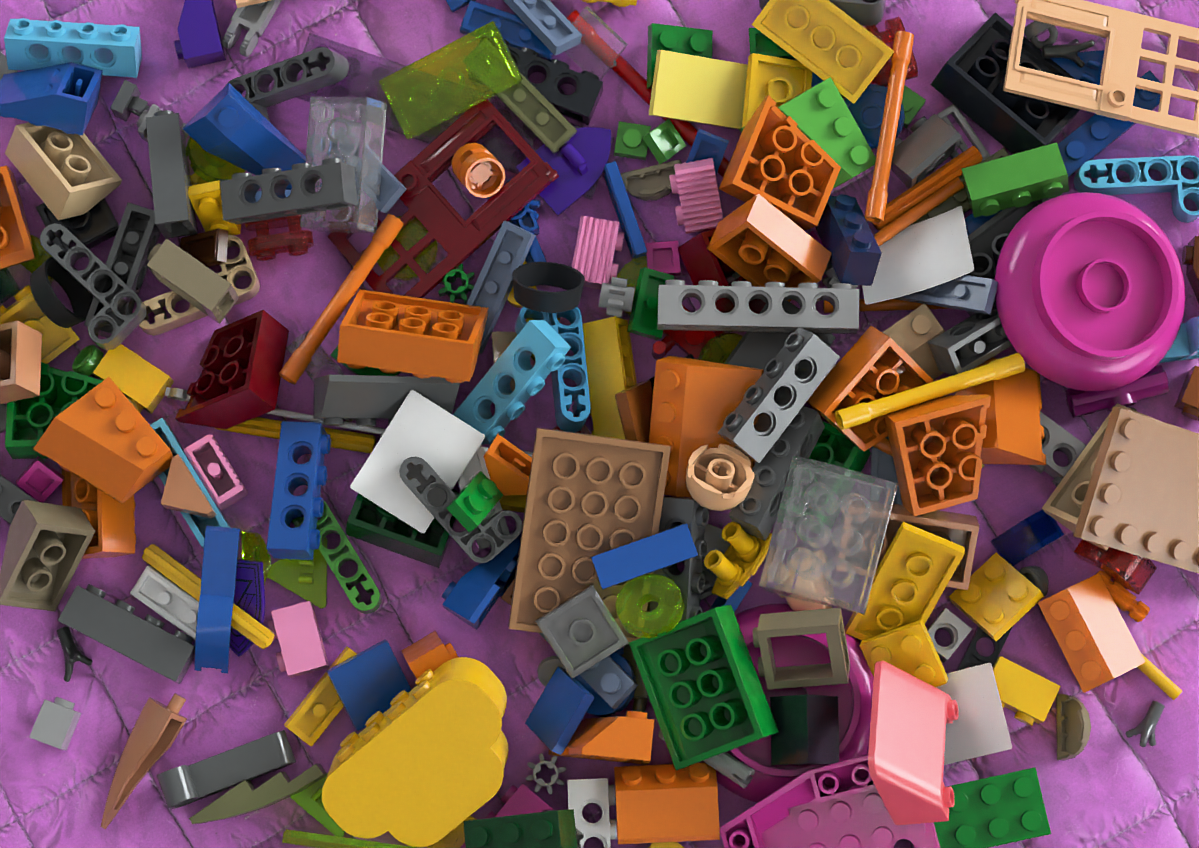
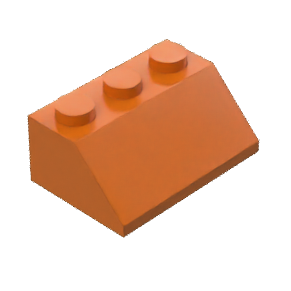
M62 468V475L64 476L62 481V505L81 508L95 530L82 559L109 558L135 554L134 512L136 503L134 495L124 503H121L90 485L88 481L75 473Z
M1100 573L1038 602L1083 693L1145 663Z
M695 763L679 770L675 769L674 764L614 767L618 844L720 840L716 770L706 763Z

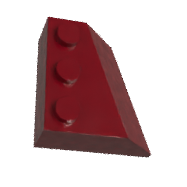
M264 310L214 330L200 361V365L203 367L202 373L196 382L190 384L186 393L190 396L189 402L185 410L179 409L175 420L180 423L228 429L275 410L281 380L279 372L283 368L289 330Z

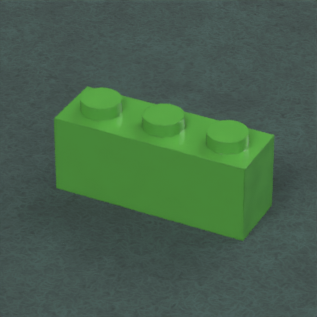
M1057 142L961 169L964 189L973 217L990 216L1000 210L1014 206L1023 207L1036 200L1055 198L1062 193L1069 192L1068 173Z

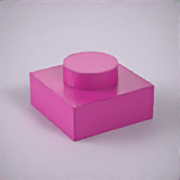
M678 241L645 244L647 249V268L673 276L681 274Z
M37 456L18 477L16 484L37 501L43 503L64 480V476Z

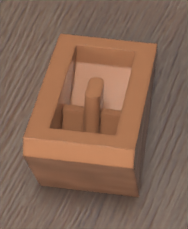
M178 454L172 457L161 505L166 509L206 518L215 517L217 514L183 459Z

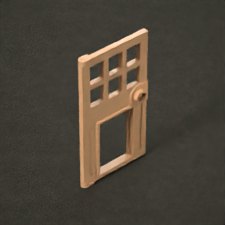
M1015 0L1016 10L1003 91L1199 138V81L1197 92L1172 85L1174 68L1199 74V62L1176 57L1178 39L1199 44V28L1085 0ZM1026 19L1106 38L1100 84H1092L1019 66ZM1143 31L1167 36L1166 54L1142 49ZM1139 59L1164 65L1162 83L1137 77ZM1135 88L1160 94L1158 112L1133 106ZM1170 97L1195 102L1193 120L1169 115Z

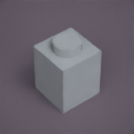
M59 697L55 698L54 703L44 699L29 738L67 751L81 716L80 712L73 710L75 703Z

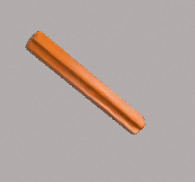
M971 146L887 203L884 222L871 223L877 230L883 229L950 181L962 175V168L979 164L983 160L982 154L975 146Z

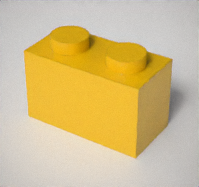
M122 344L115 349L108 350L93 371L100 380L110 377L139 413L145 409L152 414L165 396L166 388H170L174 383L169 375Z
M999 656L993 666V671L1002 707L1015 712L1014 718L1029 726H1033L1034 722L1037 724L1043 723L1061 686Z

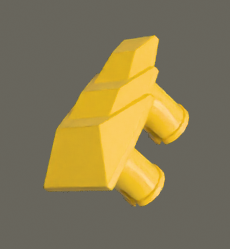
M730 522L726 524L721 535L730 546L724 554L715 549L710 551L704 558L705 567L709 568L717 576L711 593L727 600L740 586L743 587L750 576L756 574L765 560L776 537L774 534L770 533L766 541L745 532L739 523Z

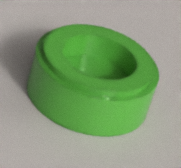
M94 345L86 346L74 359L72 370L76 373L90 376L102 360L104 353Z

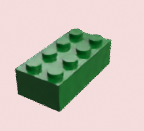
M1036 767L952 785L954 807H949V821L934 822L940 848H989L1051 834Z

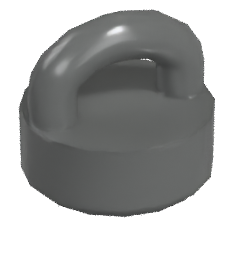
M1039 21L1030 23L1024 30L1027 40H1030L1039 49H1042V46L1053 45L1058 37L1055 25ZM1049 31V38L1045 41H1039L1037 36Z
M1028 566L1019 570L1023 576L1042 591L1043 596L1047 595L1048 576L1041 567Z

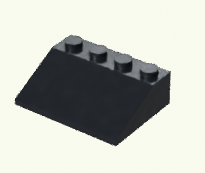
M995 12L945 63L930 85L1012 154H1017L1051 144L1077 115L1080 109L1003 91L1013 27ZM1023 36L1019 66L1075 79L1051 58H1043L1042 51Z

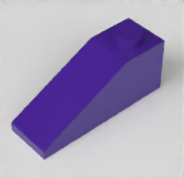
M185 0L177 28L180 40L174 41L178 59H184L188 69L225 61L226 58L213 0Z

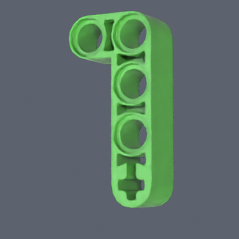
M324 501V514L322 518L317 520L316 528L320 531L319 550L352 605L363 614L373 613L382 603L381 593L329 506ZM297 517L291 523L295 525V528L299 527L303 523L304 518ZM330 533H336L341 537V542L335 549H327L323 545L324 538ZM347 561H353L358 565L357 573L350 578H345L340 573L341 566ZM360 581L367 593L374 592L371 596L372 603L370 605H366L364 602L358 604L361 595L355 585Z

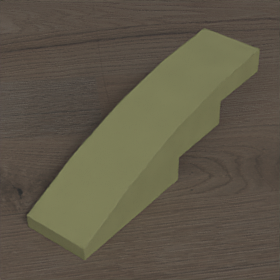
M316 763L293 780H290L286 772H279L258 788H255L250 780H244L190 817L189 820L192 824H201L230 819L266 808L301 792L326 777L327 773L321 764Z

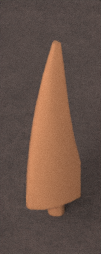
M174 693L167 706L151 697L147 700L127 740L114 773L100 826L103 829L108 827L135 787L173 744L187 718L179 714L186 701L184 697Z

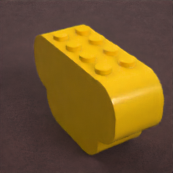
M459 657L448 660L434 672L431 669L426 670L415 681L417 686L408 693L406 690L401 691L390 702L391 707L383 714L381 711H377L366 721L365 725L367 727L359 734L354 731L341 742L340 746L342 748L336 753L322 788V802L328 815L343 831L354 837L366 839L381 836L389 831L395 839L405 845L426 847L440 841L496 795L502 785L504 766L509 752L507 739L501 730L507 696L501 681L485 664L473 658Z

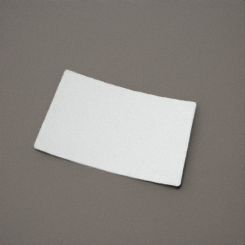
M962 206L912 224L879 247L882 254L872 286L862 285L865 304L882 302L923 291L974 271Z
M411 390L350 485V488L419 532L425 533L434 517L400 478L399 469L401 464L409 457L416 456L424 459L452 490L483 442L485 435L418 392ZM409 463L406 466L409 470L406 477L409 480L416 478L422 484L416 487L420 494L426 485L435 482L432 475H430L428 480L421 475L420 471L423 469V466L420 463L416 466ZM434 487L428 492L427 500L430 505L439 507L445 502L446 493L442 488Z
M986 663L947 673L948 682L936 688L949 694L951 700H956L959 717L953 723L946 724L944 765L1012 749L992 664Z

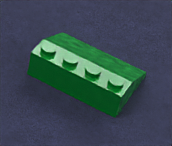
M731 605L713 608L629 642L676 770L779 732Z

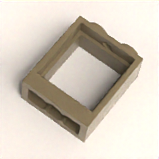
M167 238L162 245L158 243L148 255L147 259L149 262L147 267L159 282L219 324L239 299L231 283Z
M841 608L760 614L758 627L753 628V643L755 648H760L761 657H758V671L760 677H765L767 690L848 684L850 660ZM826 633L831 663L776 667L771 637Z

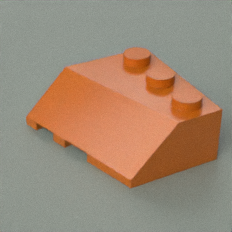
M767 95L742 130L719 190L745 203L755 195L760 194L805 231L818 226L841 167L814 140H810L797 127L798 124L790 116L787 117L775 105L776 102Z
M870 326L820 383L807 400V403L814 410L818 411L829 424L865 452L888 436L884 415L873 418L869 422L841 430L835 419V411L862 402L868 403L933 382L934 380L889 336Z
M992 357L977 367L989 364L997 359ZM1025 368V371L1000 380H991L955 392V395L989 394L991 396L990 407L987 408L985 424L987 425L986 438H983L982 464L1046 465V454L1042 452L1044 428L1040 425L1042 398L1040 374L1037 371Z
M107 377L57 415L33 448L35 452L48 457L65 470L75 473L88 481L90 485L121 503H124L168 469L173 457L171 449L110 377Z
M989 394L946 395L884 415L902 505L914 517L978 499L983 461L981 459L983 438H986L987 408L990 407L991 400Z
M627 711L626 717L585 718L580 722L564 752L559 755L549 749L548 755L648 765L651 760L654 720L647 719L648 713Z

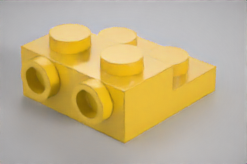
M30 285L25 286L13 296L17 301L8 308H5L3 304L0 305V325L19 321L42 333V363L48 364L80 340L71 327L63 328L56 325L42 312L33 297Z

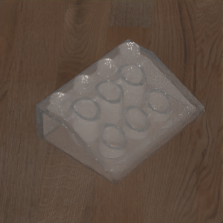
M793 455L759 586L770 593L865 615L898 484L826 462Z

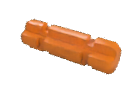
M1100 570L1096 573H1100L1117 607L1122 611L1127 610L1129 612L1128 615L1136 622H1141L1148 615L1150 608L1141 600L1137 602L1135 600L1136 597L1117 581L1112 582L1110 580L1111 577L1104 571Z

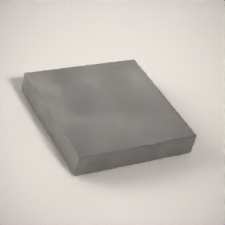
M593 585L535 621L572 679L629 643Z

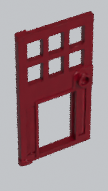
M483 96L394 175L406 188V191L400 197V200L408 208V211L399 218L404 223L402 229L417 218L428 230V233L408 251L395 238L391 246L400 255V258L380 276L372 268L365 281L375 292L394 294L387 286V283L408 265L420 278V281L403 296L424 298L444 280L445 275L449 271L456 269L501 228L503 221L511 220L548 185L554 182L559 177L557 171L539 157L493 104ZM498 125L530 160V163L467 220H464L432 182L451 166L453 155L460 147L469 143H477L491 129ZM369 199L327 236L353 267L365 249L359 253L348 241V238L368 220L376 229L382 223L376 216L379 210ZM436 240L448 253V256L427 274L415 261V258Z

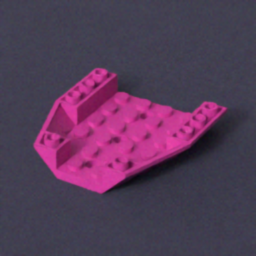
M868 755L809 769L719 828L724 848H895V843L900 839L911 841L914 848H940L934 822L909 825L894 824L870 777Z

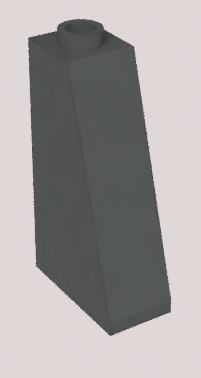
M170 110L158 111L154 113L153 117H146L155 224L165 239L198 234L195 210L188 197V186L192 185L183 120L179 113H174Z

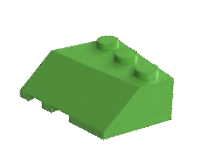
M831 77L778 107L787 117L790 116L798 124L797 127L810 140H814L841 167L833 188L875 165L876 157Z

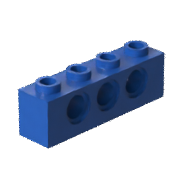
M282 421L266 548L274 559L313 560L314 549H319L320 531L316 529L317 519L323 516L324 501L320 497L321 486H325L327 483V467L324 466L325 454H329L331 449L330 434L326 433L321 423ZM302 455H311L308 462L297 464L298 459ZM299 486H308L304 494L300 496L293 495L295 489ZM297 517L304 518L303 523L299 527H290L293 519Z

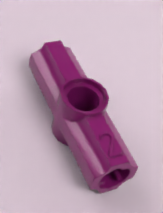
M1162 365L1155 366L1143 377L1120 388L1106 391L1067 389L1065 391L1066 402L1073 418L1105 409L1112 411L1113 406L1117 403L1129 407L1136 404V401L1167 394L1169 392V381Z

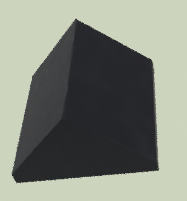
M805 694L770 697V710L779 731L771 735V765H829L839 762L838 696Z

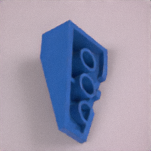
M230 83L183 127V130L206 152L254 175H262V170L267 168H281V171L292 170V165L298 163H310L312 166H315ZM291 183L285 190H292Z
M521 533L492 560L486 563H479L463 575L458 583L452 581L442 594V598L445 599L442 604L443 607L477 630L500 597V592L516 571Z

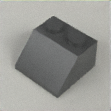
M935 114L929 119L925 116L920 118L910 128L913 133L904 141L901 138L895 140L891 170L908 189L926 178L950 157L953 152L959 149L962 139L960 133Z

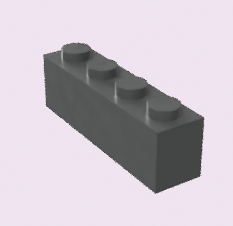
M88 584L86 589L78 585L75 587L57 621L178 684L182 682L195 657V646L192 645L194 639L191 636L177 629L174 635L162 629L165 624L164 622L148 614L145 619L134 615L135 607L119 599L115 604L103 599L106 592Z

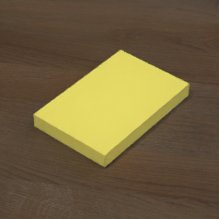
M657 50L649 115L741 129L748 65Z

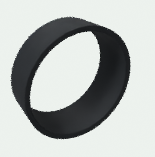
M52 257L48 258L32 273L30 277L31 291L39 308L53 323L63 328H69L86 320L93 301V295ZM48 276L53 278L63 288L71 302L73 313L58 299L50 285Z
M532 262L519 266L512 274L514 298L517 303L525 308L539 312L558 313L572 310L580 303L585 278L575 268L553 262ZM547 285L559 287L567 291H541L530 288V286Z

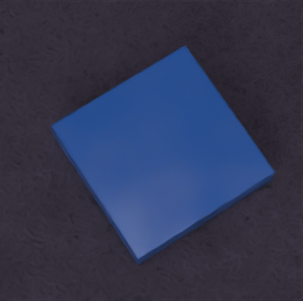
M387 640L373 645L326 671L357 731L365 728L366 721L377 711H381L382 714L391 707L390 702L401 691L406 690L408 693L412 690Z
M558 666L525 724L552 752L561 755L593 702L594 696L577 679H572L566 669Z

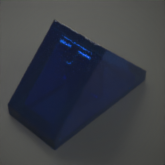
M1040 510L991 540V543L998 554L1014 566L1065 534L1054 518Z

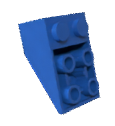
M69 62L4 74L0 80V116L4 118L12 117L27 121L36 126H47L59 129L67 134L83 136L98 104L103 70Z

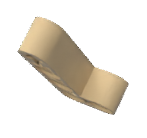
M228 235L227 248L232 246L240 248V253L235 259H227V263L220 264L222 271L216 274L232 284L239 296V299L234 304L237 305L255 297L259 292L260 283L244 243L237 236ZM241 276L252 278L250 286L246 289H238L235 286L236 281ZM170 291L143 302L147 312L139 327L146 334L155 336L208 315L191 303L186 312L176 313L174 310L175 305L178 301L183 300V298L174 291ZM166 306V309L172 316L171 318L166 317L162 307ZM150 312L156 315L154 317L155 323L149 324L147 321Z

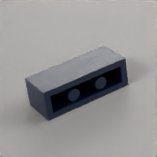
M844 194L829 196L819 224L815 228L823 246L832 253L830 262L839 282L851 285L872 286L882 252L855 197Z

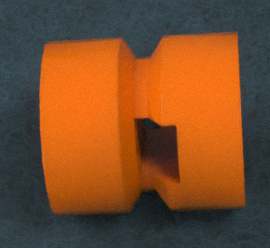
M465 144L453 155L451 165L454 175L469 193L475 197H491L499 192L504 185L506 178L505 169L496 157L482 144Z

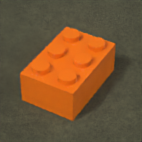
M760 194L755 195L718 222L707 248L744 279L751 282L754 287H765L767 282L785 283V287L798 288L799 283H818L822 280L832 254Z

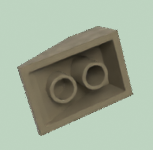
M22 500L8 531L0 571V605L56 611L95 533L94 528L81 508Z

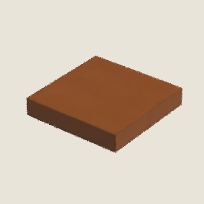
M650 380L639 382L615 394L625 440L649 443L653 400Z

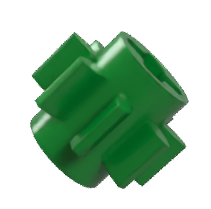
M460 264L458 269L449 271L445 275L444 280L439 283L445 286L438 291L439 296L447 294L450 297L451 303H455V299H462L464 303H467L468 291L472 292L474 285L469 284V281L475 278L474 272L466 275L463 264ZM456 278H460L463 286H459L457 291L452 290L450 283H454Z

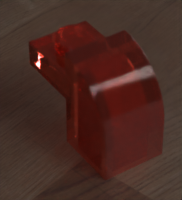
M1083 539L1073 551L1078 558L1104 570L1113 582L1117 581L1124 588L1138 595L1157 569L1148 558L1111 547L1106 551Z

